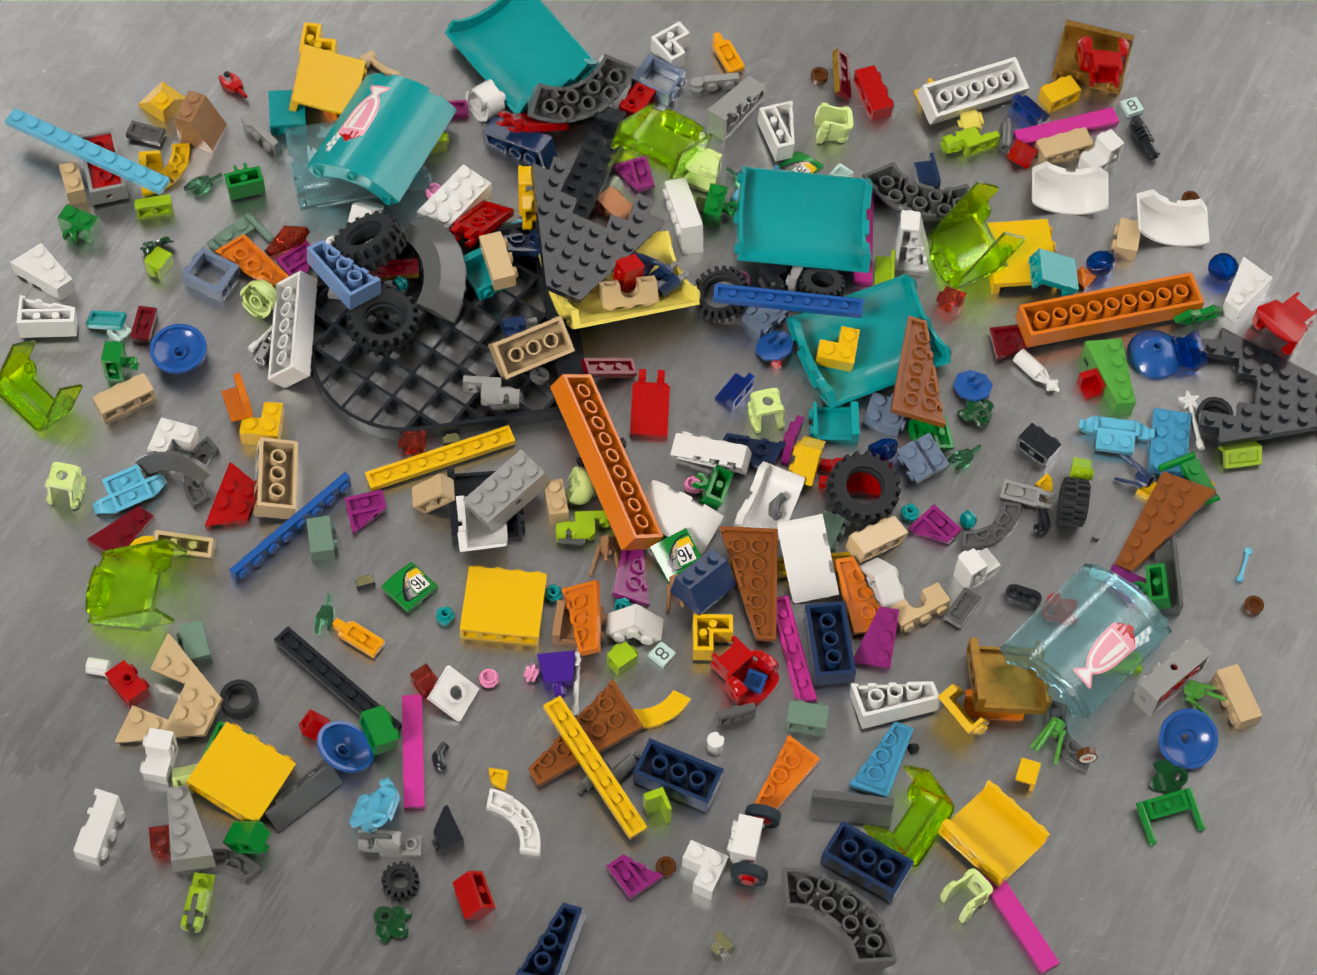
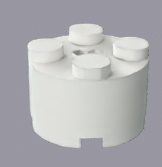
M491 79L466 92L467 103L470 102L472 106L469 109L474 117L481 122H486L494 116L496 117L499 112L505 109L504 101L506 96L502 91L498 90Z

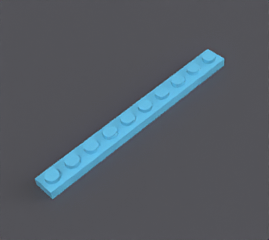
M14 108L5 120L6 125L159 195L163 193L170 183L169 177L17 108Z

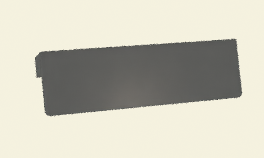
M1172 536L1169 543H1163L1159 550L1156 549L1153 552L1154 564L1165 563L1169 580L1172 608L1159 609L1160 615H1180L1184 605L1176 536Z
M322 760L276 795L263 816L269 819L276 831L280 832L340 786L342 781L334 768L325 760Z
M813 789L810 819L841 823L843 820L848 824L890 828L894 798Z

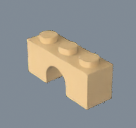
M654 275L636 277V287L629 293L621 291L618 280L599 282L600 299L603 309L616 310L617 307L633 308L640 304L651 306L659 302L658 285Z
M939 582L921 591L920 600L924 606L914 608L904 599L889 607L899 609L896 628L898 634L910 632L916 625L920 623L925 624L932 617L943 615L948 611L951 600Z

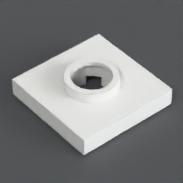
M449 665L444 669L427 699L459 722L480 688ZM453 686L461 691L458 700L453 699L450 695V690Z

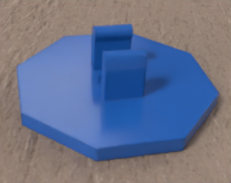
M771 332L758 339L755 352L764 361H780L792 353L794 341L786 332Z
M968 370L957 374L953 388L961 398L977 402L989 398L993 384L985 374Z

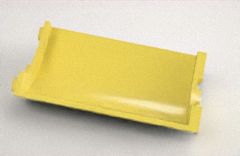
M669 231L656 232L635 251L668 264L677 261L671 245L672 237ZM654 265V268L650 271V273L660 266ZM678 266L673 270V273L679 276L683 271ZM612 272L604 281H612L614 272ZM687 279L681 281L682 286L666 297L662 298L658 294L659 302L651 306L640 304L633 308L617 307L616 310L603 309L599 285L579 304L548 291L557 313L562 319L567 320L566 325L572 329L699 305L701 298L697 286L691 284Z

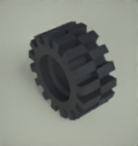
M399 861V864L393 862V866L388 865L386 867L387 870L383 871V876L381 877L385 895L388 894V898H394L396 902H398V899H401L402 902H405V898L412 899V895L415 896L417 894L420 883L415 867L413 865L410 866L408 862L403 864V861ZM397 875H405L409 882L405 887L397 888L392 883L393 879Z

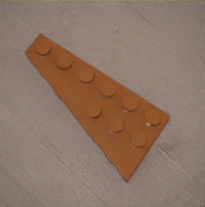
M908 316L890 413L944 428L946 421L942 413L943 405L939 397L940 389L936 368L932 360L933 352L929 344L930 336L927 321Z
M1163 471L1114 565L1134 573L1149 559V556L1156 549L1159 550L1168 538H1171L1181 529L1198 509L1203 508L1205 503L1216 495V490Z
M720 526L719 530L755 640L776 642L778 529Z
M613 679L596 696V699L576 717V720L599 754L643 729L642 723ZM558 736L553 745L540 755L528 768V771L539 788L580 764L562 736Z

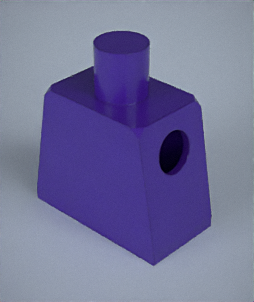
M575 651L537 654L538 667L545 690H554L555 698L558 696L566 697L565 689L573 688Z

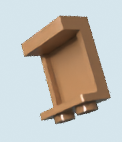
M557 600L552 630V644L577 647L573 633L574 628L569 618V610L565 606V601ZM600 606V643L604 642L605 631H602V625H606L608 615L604 613V607Z

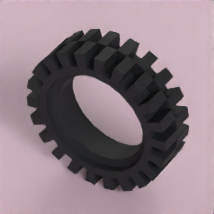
M722 265V270H719L718 266H715L714 272L708 269V275L702 273L700 275L702 279L697 278L695 281L697 284L695 286H697L701 295L700 304L695 305L698 313L703 318L705 317L707 321L710 322L712 319L713 323L717 324L718 320H720L721 324H724L725 319L732 322L733 316L738 319L740 317L739 312L744 314L746 312L744 307L748 308L749 306L731 304L721 308L710 306L705 300L707 291L715 283L723 281L737 286L749 287L743 273L741 274L738 269L734 270L730 266L727 270V267Z

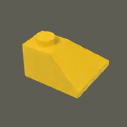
M161 82L138 105L166 124L178 112L185 96L164 82Z

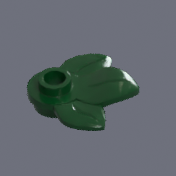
M163 237L155 242L153 240L142 243L143 246L140 247V250L143 251V254H149L156 246L174 243V241L170 240V237Z
M967 399V408L957 411V414L962 419L975 421L979 426H986L992 420L994 405L990 400L975 402Z
M1166 760L1153 763L1154 769L1157 772L1149 783V787L1153 790L1164 791V794H1169L1181 790V786L1187 783L1188 774L1184 768L1175 767L1170 761ZM1176 773L1180 775L1179 781L1174 778Z
M387 906L378 907L373 914V920L377 924L375 931L377 938L385 944L391 936L402 939L407 938L408 927L405 921L412 916L411 912L402 906H395L393 908ZM381 913L387 914L386 920L381 918Z

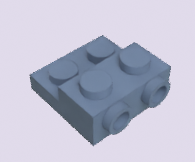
M750 306L748 308L744 307L746 311L744 314L739 312L740 318L759 338L770 334L778 325H783L787 321L786 318H788L789 314L787 310Z
M873 392L862 421V427L898 437L900 431H904L906 425L904 416L890 413L893 394H891V397Z
M930 433L899 448L897 456H895L901 466L904 465L908 470L906 475L911 482L915 481L917 485L949 466V462Z

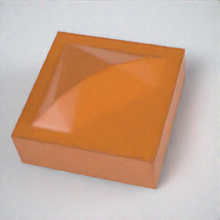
M1083 266L1077 270L1078 287L1084 291L1096 279V276Z

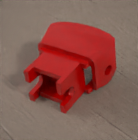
M1084 36L1078 41L1074 58L1080 70L1088 72L1090 86L1093 87L1094 83L1114 84V88H1118L1120 82L1119 74H1122L1128 56L1129 43L1126 39L1118 38L1119 52L1092 49V38L1090 36Z
M1298 292L1283 303L1273 300L1258 306L1252 318L1253 326L1258 331L1266 327L1278 338L1288 342L1281 348V351L1286 355L1295 352L1302 343L1308 328L1312 326V319L1317 316V308L1311 311L1298 300L1300 295Z
M734 635L731 637L733 644L730 645L727 651L720 657L715 652L711 655L713 661L710 667L725 680L724 692L728 695L733 705L742 706L754 702L755 706H758L772 694L778 685L779 663L775 658L762 650L757 651L754 649L751 651ZM749 668L768 675L760 695L749 691L743 684Z

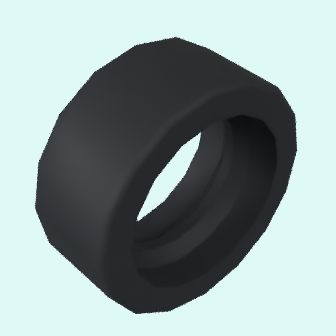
M1208 397L1199 404L1196 411V420L1199 426V413L1207 408H1216L1223 414L1233 415V409L1222 398ZM1203 430L1210 434H1217V432Z
M242 679L232 680L222 688L220 692V697L223 699L221 707L228 717L237 720L246 719L258 709L259 698L257 690L249 681ZM238 690L249 692L251 695L249 705L240 709L229 706L227 700L231 693Z

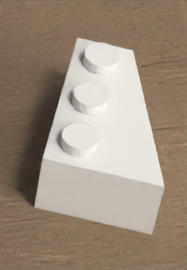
M793 101L759 108L757 123L775 161L789 159L793 156Z
M42 243L10 262L14 275L21 276L28 283L40 287L42 291L59 301L76 292L72 278Z
M1243 257L1222 307L1223 315L1236 323L1269 289L1273 277Z
M20 295L17 314V327L20 338L77 336L78 319L75 307L58 303L47 304L43 303L40 299L34 301Z
M95 788L94 795L97 797L93 808H88L87 813L90 814L86 825L82 826L73 851L77 859L100 866L101 861L105 860L108 855V846L110 842L114 841L117 834V826L123 822L125 812L118 795Z

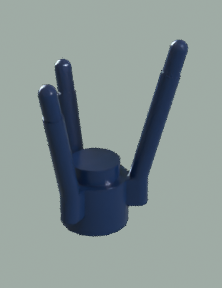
M1119 453L1121 458L1138 470L1135 475L1137 482L1115 477V481L1133 485L1139 489H1142L1143 486L1148 488L1153 483L1155 475L1145 470L1128 455Z

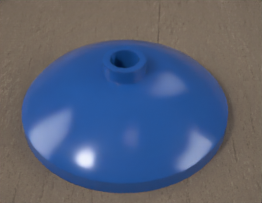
M173 324L161 329L153 337L150 344V355L154 364L159 369L172 374L192 371L203 362L207 353V344L203 334L197 328L187 324Z
M1142 331L1130 340L1127 347L1129 364L1137 373L1147 378H1167L1173 375L1182 363L1183 353L1181 346L1175 338L1163 331Z
M1180 709L1170 714L1162 723L1159 730L1158 743L1167 761H1170L1177 767L1194 769L1206 764L1215 754L1218 746V732L1214 722L1205 713L1196 709ZM1184 734L1187 735L1186 741L1182 740V735Z
M346 721L329 722L321 728L317 735L316 742L320 755L329 765L337 770L347 773L361 772L367 769L374 759L375 755H373L363 730Z

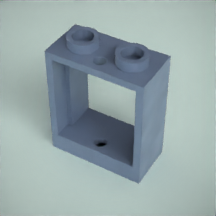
M648 54L633 75L631 87L640 82L655 89V100L668 106L672 100L676 99L679 89L683 88L686 84L685 70ZM651 71L675 81L668 92L644 82Z
M203 247L198 253L194 254L191 263L182 271L184 285L221 303L241 277L239 265ZM204 261L227 271L216 286L194 276Z

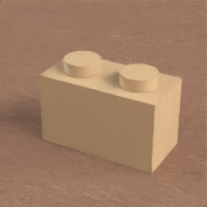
M77 161L60 164L59 168L69 204L72 206L88 202Z
M1121 218L1119 224H1115L1113 234L1116 235V239L1113 238L1111 249L1114 250L1113 257L1131 261L1135 260L1141 233L1137 220Z
M436 474L434 477L412 487L413 508L425 514L455 500L454 480L444 474Z
M563 479L549 480L550 484L543 489L550 526L569 521Z

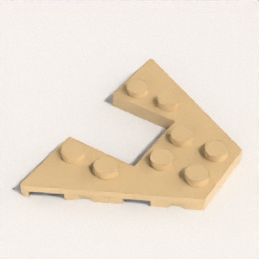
M167 634L150 670L185 684L168 720L132 705L115 740L116 744L143 742L145 734L148 735L150 728L172 731L175 734V738L180 739L193 736L204 737L207 735L222 704L223 699L172 636Z

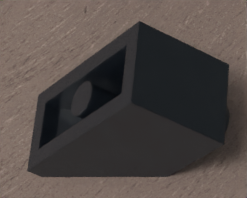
M448 805L442 809L433 831L434 839L431 840L435 851H439L442 857L465 847L462 834Z

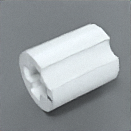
M89 657L86 662L85 672L106 677L105 672L110 670L111 661Z
M713 732L707 737L706 750L710 755L718 756L723 751L724 737L720 736L719 732Z

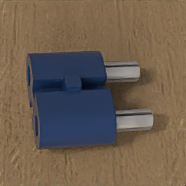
M674 261L669 265L674 270L679 266V263ZM661 267L648 274V276H655L658 294L662 298L682 286L681 281L689 277L687 271L679 276H676L674 273L666 275Z
M524 315L502 318L501 327L503 335L507 337L525 330L527 325L537 324L538 320L536 317L525 319Z

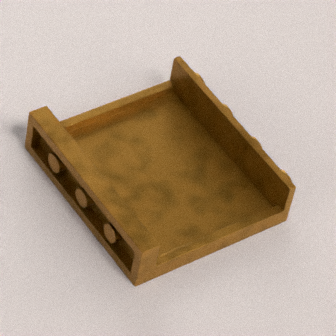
M1066 19L1051 78L1059 79L1071 75L1078 85L1120 94L1135 35ZM1090 36L1092 38V49L1119 52L1118 38L1128 41V56L1122 74H1119L1120 82L1118 88H1114V84L1094 83L1093 87L1090 86L1088 72L1081 71L1074 58L1077 43L1082 37Z
M970 637L966 654L974 711L1046 715L1048 707H1051L1052 697L1048 695L1049 680H1046L1045 677L1047 667L1046 664H1043L1044 650L1041 649L1040 641H1036L1034 649L979 646L978 638Z

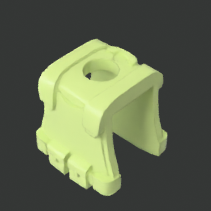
M821 103V106H818L815 113V125L820 126L816 135V142L820 144L827 141L847 142L849 133L853 128L852 110L847 106L840 108L828 105V103Z
M698 147L695 155L685 165V168L690 172L684 178H686L690 188L698 189V191L705 193L708 192L710 183L716 184L723 154L712 149Z
M770 388L751 393V401L748 402L747 408L754 432L756 434L761 433L762 416L770 414L775 415L779 430L783 429L785 426L783 415L785 409L780 400L779 389ZM765 398H770L772 405L766 406L762 401Z
M61 462L52 463L49 477L44 485L48 490L46 498L48 504L53 505L58 490L63 489L69 492L71 508H78L79 503L83 499L87 483L86 477L81 475L82 470L79 466ZM62 472H65V473L68 474L67 478L64 479V480H62V478H63V473H62Z
M976 869L968 870L964 877L957 882L951 881L944 887L940 895L941 901L945 904L967 886L977 896L963 908L958 918L961 923L966 922L979 906L983 907L993 892L992 885Z

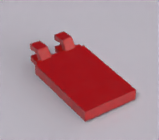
M507 111L498 113V116L504 118V120L497 121V125L509 127L508 130L511 132L567 130L569 124L539 121L527 117L528 113L511 114Z
M483 200L453 222V226L449 231L454 234L453 236L457 242L461 240L464 234V238L469 239L464 242V245L472 247L476 245L479 236L490 234L514 216V209Z
M639 369L638 382L634 381V384H632L630 437L668 438L670 386H668V383H665V370H658L657 383L646 382V369Z
M835 457L832 460L820 459L819 472L830 473L838 460L841 461L843 458ZM892 462L888 465L890 469H892ZM863 472L855 473L847 480L846 487L850 496L879 498L881 492L880 484L870 474ZM820 475L818 481L819 489H826L825 483L829 476Z

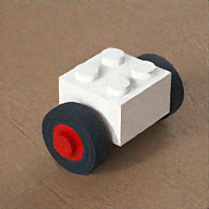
M750 804L746 807L744 815L739 814L738 821L734 820L727 848V856L730 859L729 867H732L731 878L736 882L753 887H761L766 884L768 871L756 865L755 859L762 828H776L780 824L781 813L777 809L764 804Z

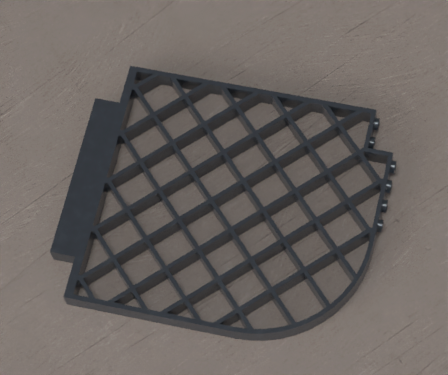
M532 222V229H523L522 224L498 227L491 233L501 231L502 236L516 233L525 235L532 233V230H537L536 223ZM463 234L461 240H459L457 243L460 246H463L464 242L468 241L469 239L464 238ZM478 239L476 245L469 248L472 250L480 248V240ZM405 244V246L401 247L402 252L397 253L394 260L405 259L410 253L416 251ZM512 256L514 262L512 266L517 268L518 277L528 284L518 296L507 290H501L493 295L509 305L498 319L481 309L489 298L480 301L476 297L472 303L463 298L464 304L461 310L464 312L453 325L439 317L426 313L417 304L419 333L429 324L444 333V335L433 348L417 338L414 343L409 342L410 348L425 356L413 371L396 361L405 350L403 347L398 355H396L395 351L390 352V357H385L384 353H380L379 357H374V352L370 351L369 354H366L363 347L358 349L355 341H351L350 333L344 329L347 325L346 313L349 312V309L341 300L333 299L346 307L335 322L318 313L330 298H328L329 286L317 275L318 283L314 320L315 324L327 331L312 345L311 369L316 387L323 400L339 418L354 428L380 438L403 441L444 437L446 434L452 433L465 434L498 429L507 425L513 427L564 419L550 385L547 383L544 385L534 383L530 379V373L527 371L514 376L524 383L520 388L519 408L502 409L497 416L486 417L475 410L481 402V393L479 392L475 393L466 404L448 393L459 379L463 380L464 375L477 376L468 369L479 356L496 365L488 344L499 333L503 335L501 327L502 318L513 317L519 311L529 318L536 317L538 320L537 324L559 316L548 290L544 289L540 258L533 257L535 274L519 264L525 256ZM424 268L419 271V278H410L407 297L412 296L420 286H423ZM538 288L544 313L526 302ZM384 311L381 315L373 313L367 319L372 324L368 330L375 334H379L381 330L388 334L394 332L399 327L389 321L396 313L391 311ZM472 318L490 327L479 342L461 331ZM563 319L575 351L539 366L548 371L554 365L557 379L562 374H584L581 361L585 356L579 328L572 329L568 327L566 319ZM335 337L352 346L340 361L323 351ZM453 340L471 350L460 364L441 354ZM361 353L378 362V365L367 377L350 368L351 364ZM314 359L333 369L322 382L317 373ZM433 363L451 372L440 387L422 377ZM496 368L489 377L501 376ZM387 369L405 379L393 394L376 384ZM341 376H344L357 384L358 387L341 406L328 391ZM414 385L431 395V398L420 410L402 400ZM532 389L551 399L544 409L532 410L521 402ZM367 392L385 402L370 421L351 413ZM440 402L458 412L449 423L439 424L428 417ZM394 408L412 419L406 427H392L380 424Z

